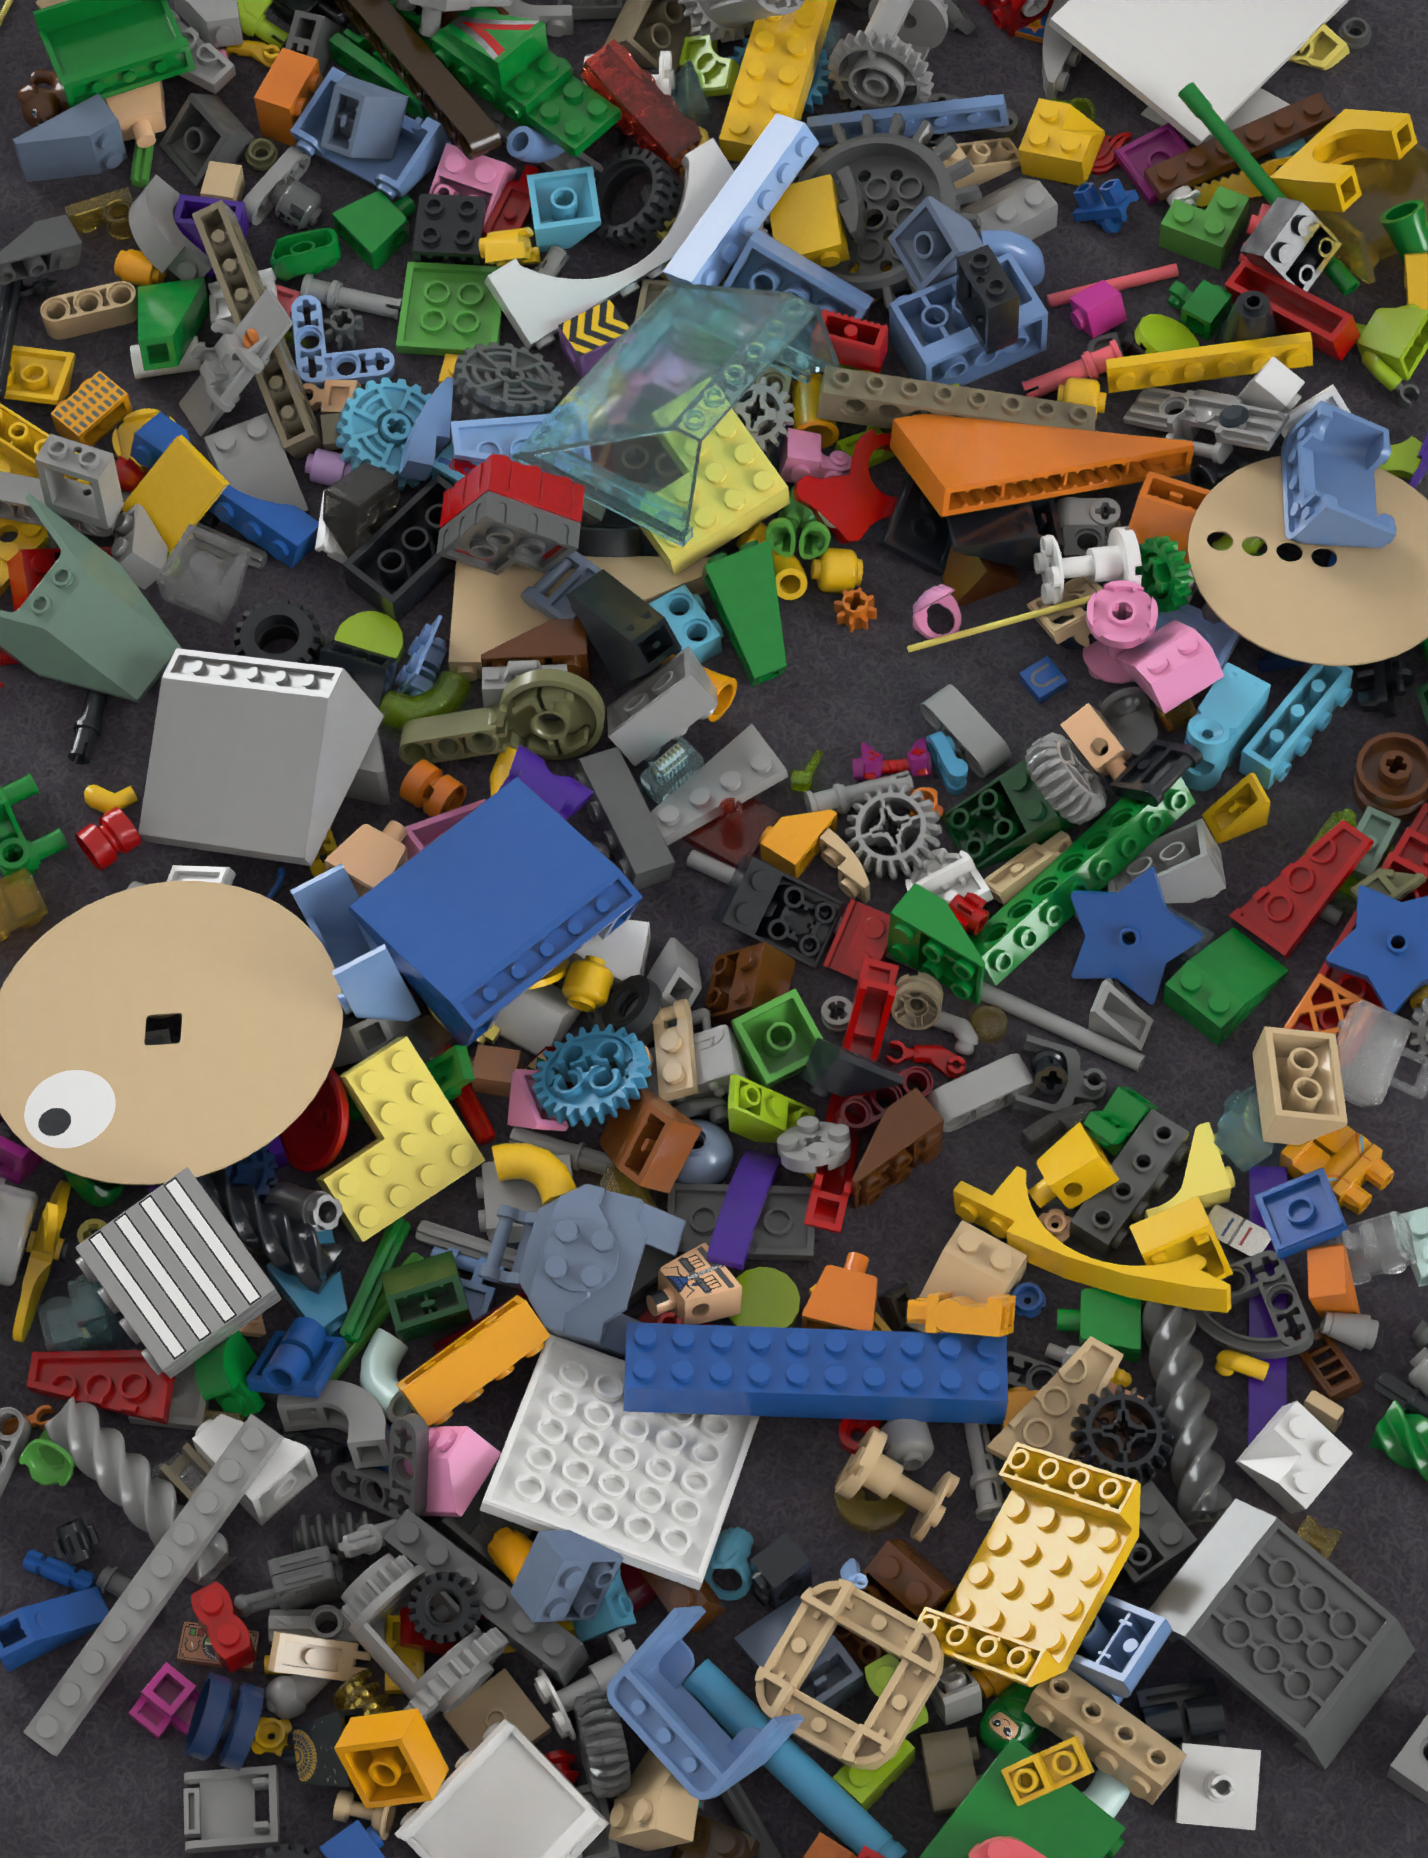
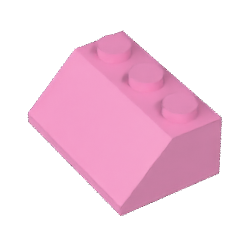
M468 1426L428 1427L427 1505L423 1514L419 1516L462 1517L500 1457L501 1452ZM404 1459V1467L407 1473L413 1476L411 1464L408 1460Z

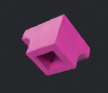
M166 1662L142 1690L140 1698L128 1715L157 1739L163 1735L170 1725L187 1736L200 1693L197 1691L195 1684Z

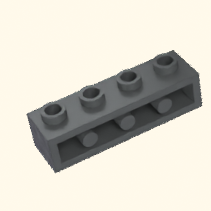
M615 747L579 758L576 774L573 775V778L595 792L587 802L588 814L593 823H598L602 831L603 845L607 852H612L616 860V866L637 891L669 881L675 861L619 748Z
M1151 1109L1111 1164L1120 1180L1082 1204L1070 1221V1236L1106 1259L1113 1249L1119 1251L1129 1237L1130 1232L1127 1229L1134 1220L1139 1222L1144 1218L1145 1211L1150 1207V1203L1147 1201L1154 1192L1160 1194L1166 1187L1170 1179V1175L1167 1173L1174 1164L1180 1166L1189 1154L1190 1147L1187 1146L1189 1131Z

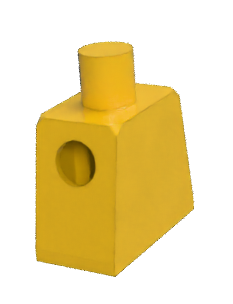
M1079 1122L1037 1160L1036 1164L1044 1179L1030 1188L1028 1193L1040 1208L1058 1197L1068 1209H1073L1120 1179L1101 1146Z

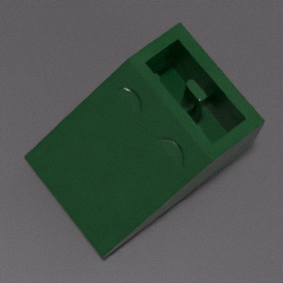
M1025 759L941 816L958 851L963 850L969 854L978 871L1015 857L1033 843L1042 845L1058 832H1066L1074 826L1067 818L1061 817L1060 813L1054 810L1052 805L1045 800L1041 791L1037 790L1036 783L1031 779L1032 774L1027 770Z

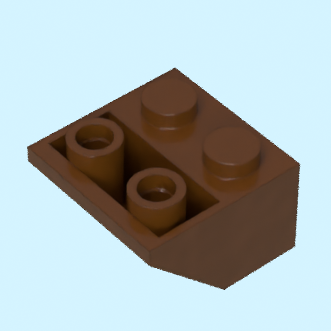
M766 942L717 955L712 967L713 973L708 994L705 998V1008L711 1014V1023L732 1026L731 1021L789 992L796 960Z

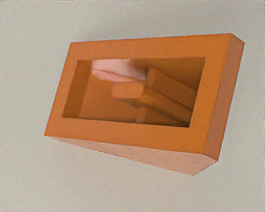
M1345 1243L1308 1248L1309 1300L1320 1318L1322 1319L1325 1311L1360 1314Z

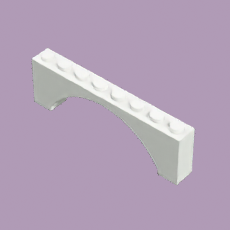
M714 138L690 151L681 160L685 168L684 189L675 221L669 233L657 248L637 264L605 277L567 279L535 272L520 266L517 259H514L487 276L485 284L526 348L531 349L536 346L540 350L555 340L553 335L559 331V324L619 294L623 298L629 296L640 288L638 282L646 277L654 280L664 274L663 270L666 268V265L669 264L734 173L733 168Z

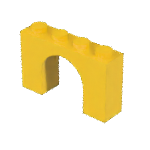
M1344 109L1270 178L1288 199L1301 201L1310 210L1343 213L1362 193L1354 166L1341 164L1359 158L1400 160L1417 144L1410 114Z

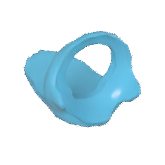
M739 1526L724 1529L719 1533L704 1577L718 1598L727 1601L738 1600L744 1597L752 1584L749 1577L751 1575V1567L747 1558L751 1554L754 1539L750 1532H746L745 1529ZM714 1569H734L742 1578V1586L737 1590H723L713 1580L712 1573Z

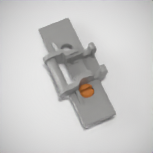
M267 288L238 326L235 323L222 319H217L213 323L211 330L223 334L214 347L196 346L191 352V356L194 359H201L204 362L200 366L199 372L201 375L179 402V405L200 438L207 436L224 412H231L235 407V403L240 400L239 394L255 374L262 372L265 365L270 361L268 355L293 324V321L271 289Z

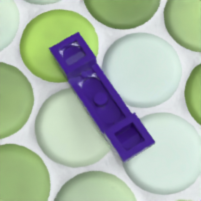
M750 1149L745 1151L724 1198L706 1261L743 1270L753 1243V1233L770 1187L774 1186L781 1168V1157Z

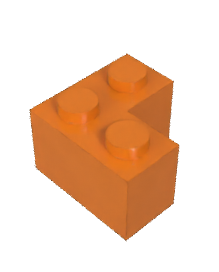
M282 47L254 96L263 137L290 146L297 144L290 130L323 82L318 59Z

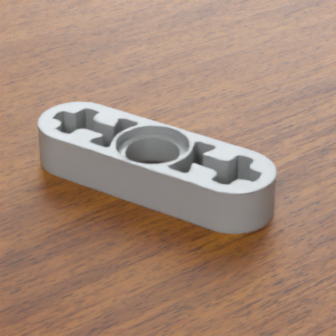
M291 146L286 150L242 201L245 202L250 223L258 225L274 208L272 203L280 188L285 183L290 185L302 177L310 165L311 156H308L306 152L299 150L296 146Z

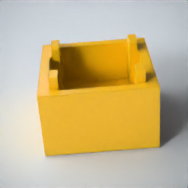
M1199 1196L1129 1226L1146 1265L1169 1263L1198 1254L1206 1258V1264L1201 1269L1202 1271L1220 1280L1233 1275Z

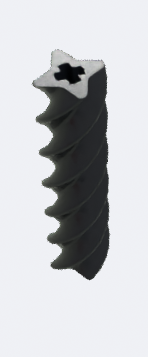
M225 1168L196 1177L241 1242L249 1250L259 1255L267 1256L272 1264L282 1272L298 1277L301 1283L310 1291L320 1294L328 1281L342 1269L340 1260L344 1248L337 1243L320 1244L317 1233L310 1224H290L288 1215L280 1204H260L257 1192L252 1185L247 1183L230 1184Z

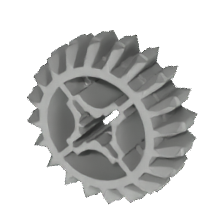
M1052 732L1042 738L1040 737L1026 750L1025 760L1027 770L1032 774L1031 779L1036 783L1037 790L1041 791L1045 800L1052 805L1054 810L1060 813L1061 817L1067 818L1071 823L1081 825L1086 821L1092 820L1106 807L1107 797L1105 788L1100 783L1101 778L1097 776L1094 768L1080 750L1073 746L1070 740L1065 739L1063 735Z
M891 783L888 792L885 793L881 786H877V796L873 798L869 793L864 792L863 797L866 801L864 806L860 803H854L853 808L858 815H847V821L852 825V827L845 829V835L851 838L847 845L855 852L860 863L864 862L863 869L866 872H871L875 869L877 877L882 878L888 870L891 879L896 880L898 871L902 870L906 877H910L911 870L909 867L914 863L917 869L922 870L924 866L919 858L923 855L928 860H932L934 855L928 848H938L940 846L939 840L933 837L942 833L941 826L935 824L940 819L937 811H931L934 805L930 799L923 801L924 795L920 790L912 794L910 786L905 784L898 793L896 784ZM892 808H907L917 815L910 817L909 814L906 816H896ZM880 813V822L870 828V832L867 833L871 821ZM889 819H891L894 826L897 827L896 830L898 831V834L895 835L898 842L897 844L894 841L893 837L890 836L891 833L889 829L892 827ZM917 830H920L916 842L906 850L909 838L916 835ZM876 845L878 848L888 846L893 848L895 855H881L872 851L870 847Z

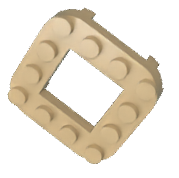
M839 1579L838 1581L821 1583L814 1588L809 1587L800 1597L801 1605L764 1667L759 1666L754 1680L756 1682L757 1701L770 1720L773 1717L800 1714L805 1720L792 1734L843 1764L856 1769H879L896 1754L939 1681L943 1671L944 1652L936 1636L922 1621L917 1622L855 1587L850 1581ZM837 1625L844 1627L901 1660L864 1725L855 1723L799 1691Z

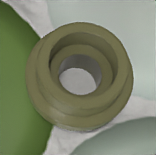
M255 139L249 144L245 152L246 162L255 170H268L277 162L278 150L267 139ZM259 155H266V157L258 158Z

